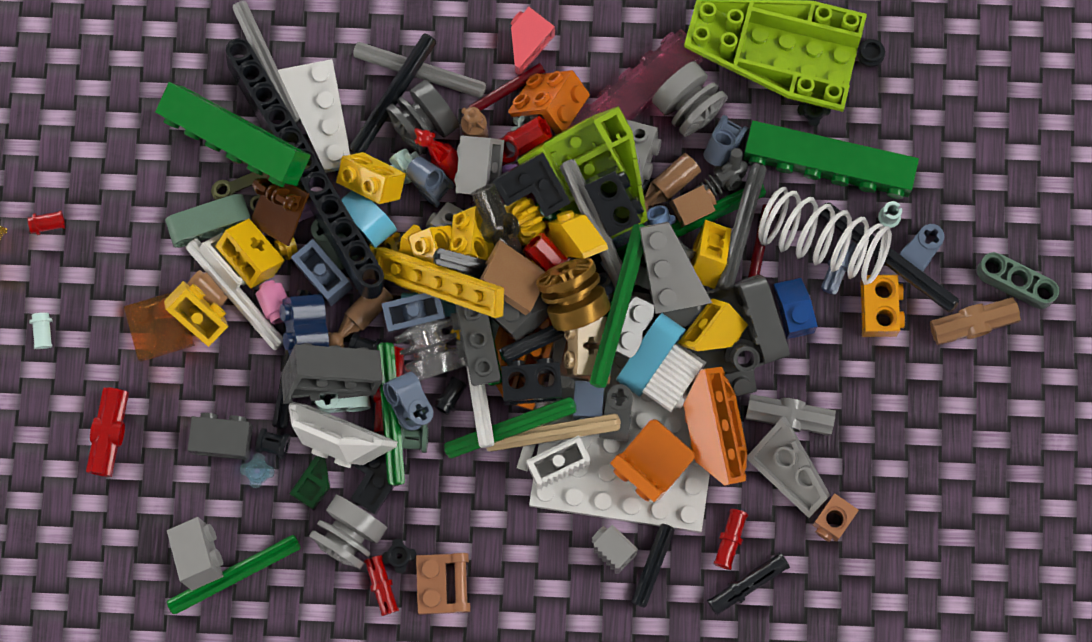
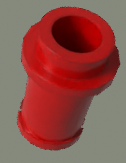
M62 210L38 216L36 213H33L32 217H28L30 233H36L38 236L44 231L65 228Z

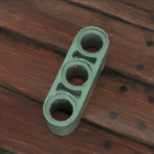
M233 194L170 215L165 219L173 247L179 248L187 246L193 239L203 241L212 238L247 219L251 220L244 196L242 194Z
M988 253L977 266V275L984 283L1035 308L1045 309L1049 307L1059 295V287L1055 281L1000 253ZM985 263H994L998 267V273L992 274L988 272L985 268ZM1011 276H1020L1024 281V286L1014 285ZM1037 289H1046L1050 294V299L1045 300L1039 297Z

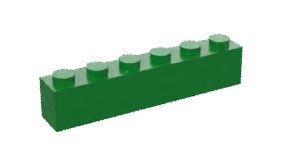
M168 82L155 113L165 118L163 121L165 124L179 129L181 126L185 129V135L196 140H200V138L206 140L205 146L218 152L221 149L226 151L225 157L240 164L242 161L246 162L248 170L259 175H263V173L269 175L268 181L280 187H284L285 184L297 186L311 156L187 87Z
M752 120L743 160L749 161L750 165L759 163L764 166L776 167V170L781 173L791 174L793 171L803 173V176L808 179L820 180V178H825L838 186H848V184L859 186V189L865 192L874 193L877 190L886 192L887 196L891 198L903 199L904 197H909L912 191L919 158Z

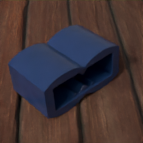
M323 295L295 296L283 299L279 313L281 320L285 322L286 333L283 335V345L288 350L289 356L295 344L309 343L313 346L329 347Z

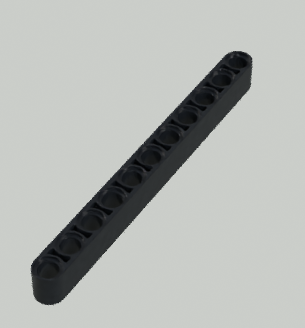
M232 39L226 45L228 69L263 129L286 142L295 143V147L311 155L307 163L310 167L304 169L297 187L309 193L306 203L359 294L366 299L379 297L383 292L384 284L382 268L252 47L244 39ZM238 54L243 55V57L236 58L234 56ZM250 76H255V77H257L256 79H253V80L247 79V77H250ZM262 98H268V99H270V100L267 101V102H261V101H259V100L262 99ZM275 120L283 121L281 124L272 123ZM314 187H320L323 190L319 192H314L311 189ZM330 209L336 211V213L327 215L324 211ZM345 232L348 233L350 236L346 238H341L337 235L339 233ZM359 255L364 259H362L361 261H354L351 259V257ZM371 278L375 279L377 283L370 285L364 281Z

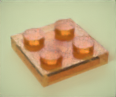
M172 292L124 306L137 358L140 362L195 346L191 331L165 308L164 300Z

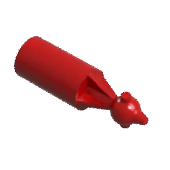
M416 128L414 130L417 136L414 140L415 144L427 147L431 156V162L443 170L445 175L455 184L459 159L457 151L448 143L443 144L434 141V132L431 133L428 130Z

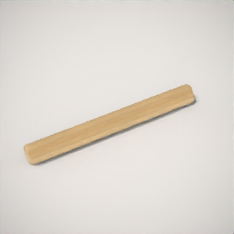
M614 413L543 425L494 443V446L487 447L486 449L492 452L571 439L578 435L583 437L618 431L621 421L618 414Z

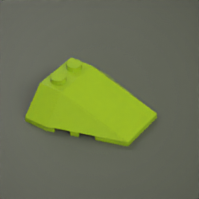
M619 106L587 118L546 140L517 160L521 164L543 152L571 202L559 210L561 212L573 210L576 214L581 213L560 169V165L565 161L574 159L584 180L617 165L619 171H625L630 180L631 187H628L632 197L637 196L643 206L644 212L641 213V222L638 224L648 221L633 131ZM605 181L601 185L606 193H613L618 189L617 185L612 181ZM623 206L617 207L614 210L618 218H627L630 215V211ZM632 227L611 236V239L631 230Z

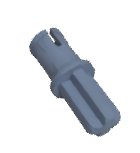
M854 241L849 244L846 256L837 271L831 272V260H828L829 268L821 286L824 292L833 295L838 292L843 276L848 270V264L853 251L857 246Z

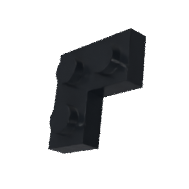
M543 152L492 180L506 206L532 193L544 216L547 217L571 203Z
M385 454L364 465L352 464L353 467L366 474V476L350 499L374 515L378 513L395 487L388 484Z

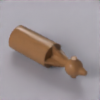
M476 107L463 108L461 111L464 114L461 120L463 136L488 138L485 116Z
M682 154L651 181L644 197L646 211L649 210L651 205L663 203L671 199L701 172L697 163L688 154Z
M384 287L381 295L375 299H366L360 296L344 313L345 316L339 331L328 332L329 346L337 345L344 348V338L354 332L363 331L383 310L381 303L392 301L394 297Z

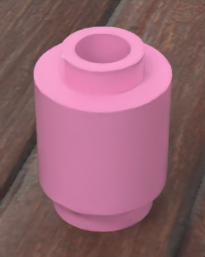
M274 280L262 283L255 295L265 318L270 320L272 325L284 322L280 318L279 309L280 305L283 304V299L288 297L282 283H275Z

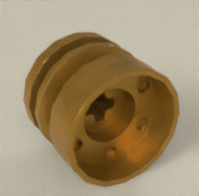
M579 258L561 263L547 270L536 281L538 290L542 292V300L550 304L547 307V312L553 327L558 331H569L587 326L602 318L611 309V304L604 287L597 285L600 282V276L595 272V263L590 258Z

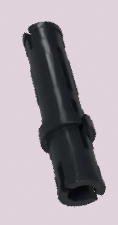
M779 552L738 581L729 582L726 589L709 598L707 602L718 616L735 603L745 601L747 595L786 569L788 570L790 566L785 557Z

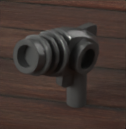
M738 148L731 151L730 163L727 162L724 166H716L714 170L715 178L709 174L710 182L704 179L705 185L700 182V185L696 188L703 185L705 190L710 189L715 197L717 196L716 191L720 195L723 194L721 188L725 191L737 189L742 184V178L748 170V163L742 161V150Z

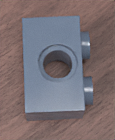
M314 239L291 257L297 268L316 290L323 295V298L330 306L334 305L353 289L350 281Z
M425 293L381 303L388 332L446 319L442 300Z

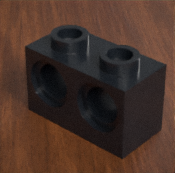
M616 165L585 180L584 187L610 237L641 222V213L644 212L639 198L637 196L632 197L628 187H631V183L625 171L620 172ZM605 181H612L617 185L618 189L613 193H606L601 185ZM623 206L630 211V215L627 218H618L614 210L617 207Z
M543 358L536 360V364L525 365V361L515 360L507 362V366H501L505 406L556 402L562 399L560 362H554L552 358ZM549 373L553 375L555 381L551 386L544 387L539 384V377L542 374ZM513 376H522L526 380L522 388L514 389L509 385V381Z

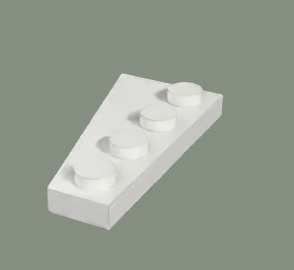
M333 60L279 69L280 77L325 173L338 171L342 156L351 154Z

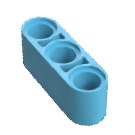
M354 191L349 192L341 199L362 236L374 248L397 231L389 217L372 200Z
M661 313L642 339L636 354L628 360L619 373L616 381L626 385L634 394L640 397L652 376L672 347L684 335L686 329Z

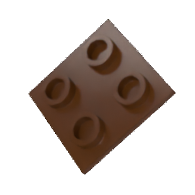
M269 175L267 178H256L253 181L252 187L260 197L251 221L259 230L286 246H290L309 193L294 185L285 184L284 187L273 184L268 181Z

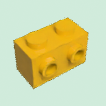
M183 281L164 300L165 308L209 347L228 327L224 317L226 312L215 302L210 305L203 298L205 296L204 292L195 284L189 286Z

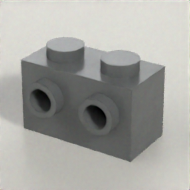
M201 413L200 417L192 416L187 451L192 455L249 460L253 425L250 422H246V417L231 415L229 420L218 419V415L213 413Z

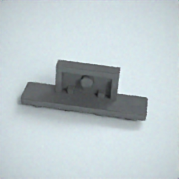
M459 272L477 279L481 278L480 276ZM455 304V313H451L453 331L459 330L460 340L456 341L458 357H464L465 366H468L471 384L477 386L499 382L500 373L488 315Z

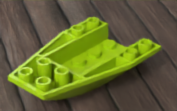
M696 0L684 47L786 98L843 112L867 14L810 0Z

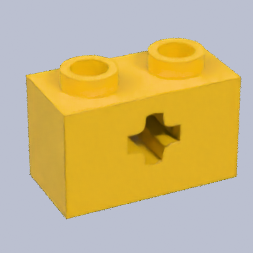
M250 219L225 230L215 246L250 288L274 277L285 261Z

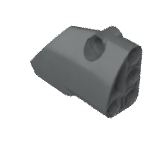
M758 274L737 281L731 291L719 288L707 291L710 300L716 299L729 303L748 326L743 331L740 339L732 347L704 351L688 349L706 362L703 369L722 367L724 372L739 370L751 372L758 366L790 356L772 293L764 276ZM707 304L663 312V314L687 331ZM661 313L653 314L650 324L642 331L643 337ZM748 350L751 353L750 361L740 365L738 363V355L742 351Z

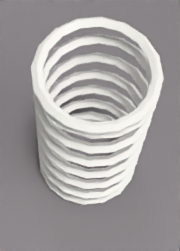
M781 187L774 192L764 209L759 225L758 238L762 245L770 244L779 232L787 213L789 197L794 196L796 198V207L782 230L778 245L780 252H784L790 247L798 229L801 208L809 202L813 205V214L810 216L799 237L796 246L797 259L805 256L812 243L817 227L818 215L824 209H829L830 221L824 228L813 254L814 265L820 264L828 252L834 233L835 222L839 217L846 216L847 228L834 249L830 262L831 272L837 271L842 265L850 244L852 229L859 222H863L864 235L851 257L847 275L849 279L855 277L863 263L861 278L864 285H868L876 279L883 267L891 244L892 233L889 226L884 227L883 224L878 223L869 228L865 217H859L852 221L848 210H842L835 215L831 204H824L818 208L814 197H808L801 201L797 191L788 192L786 187ZM782 192H784V195H783V196L780 198V200L776 203V205L774 206V208L772 209V211H771V213H770V215H769V217H768V214H769V212H770V210H771V208H772V206H773L775 200L777 199V197L779 196V194H781ZM783 204L776 226L767 238L771 223ZM794 220L790 235L784 244L788 230ZM810 229L807 241L802 249L805 237ZM876 229H880V230L877 232V234H876V236L874 237V239L872 240L871 245H870V247H869V249H868V251H867V246H868V242H869V237H870V235H871ZM882 237L877 262L871 276L867 279L869 262L878 241ZM825 238H826L824 247H823V249H822V251H821V253H820L822 244H823V242H824V240H825Z

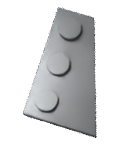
M664 222L639 227L654 313L658 314L712 303L670 223Z
M783 416L749 453L747 460L810 518L831 495L786 416Z

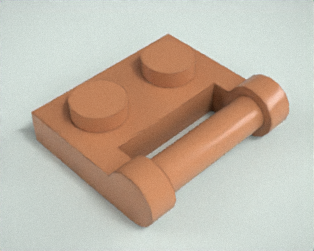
M468 553L416 555L418 615L471 612L470 603H467L466 563H469ZM446 564H454L456 603L447 604Z

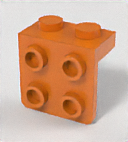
M573 70L555 71L545 74L537 73L528 78L526 86L514 98L508 113L511 117L541 114L557 135L568 129L590 94Z
M653 419L647 423L624 452L616 455L610 464L615 468L613 472L624 482L629 480L637 487L635 491L641 498L646 501L651 499L653 502H656L662 498L695 459V453L662 423Z

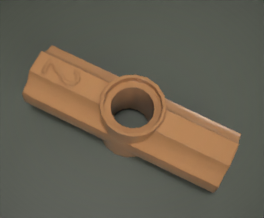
M1012 297L984 306L983 304H976L958 311L959 313L930 321L933 339L938 346L965 337L967 339L977 338L992 332L993 329L1018 323L1021 320L1017 302Z

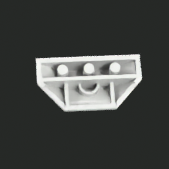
M296 402L289 404L291 424L301 443L312 448L311 453L323 458H328V455L334 457V463L347 468H351L352 464L364 465L397 446L398 442L310 405Z

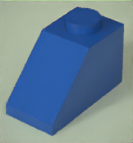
M802 278L773 284L786 339L815 333L818 326L811 298Z

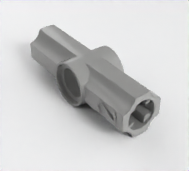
M750 394L746 420L776 425L783 416H786L794 432H801L802 430L831 436L836 411L806 405L805 402L792 398H781L779 400Z

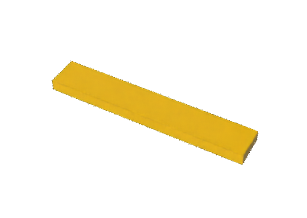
M385 247L376 249V260L383 270L385 280L493 318L503 316L504 287Z

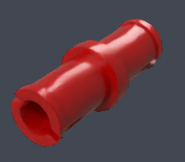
M730 509L725 530L719 536L721 543L713 563L715 566L727 570L732 569L737 547L741 546L743 541L741 535L748 518L746 512Z
M382 555L364 560L372 583L370 589L371 592H375L381 616L399 611L391 588L393 582L392 579H388Z

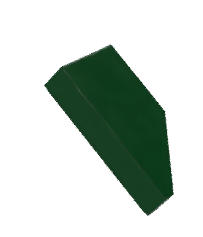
M316 455L289 493L313 511L330 489L326 458Z

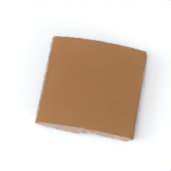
M499 240L486 262L487 267L480 280L504 287V301L524 315H527L531 312L540 294L536 281L546 271Z

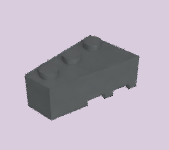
M309 343L295 344L281 373L283 404L293 403L292 398L310 396L311 401H319L320 395L338 394V399L375 395L383 381L380 350H370L365 347L357 349L342 348L337 345L329 347L313 346Z

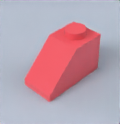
M530 7L524 13L518 12L511 21L515 73L517 75L522 74L555 36V26Z

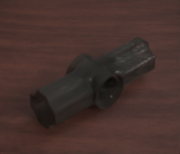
M493 183L472 192V197L483 219L481 234L484 240L488 243H493L494 247L501 240L526 257L517 237L519 234L518 220L516 216L506 212Z

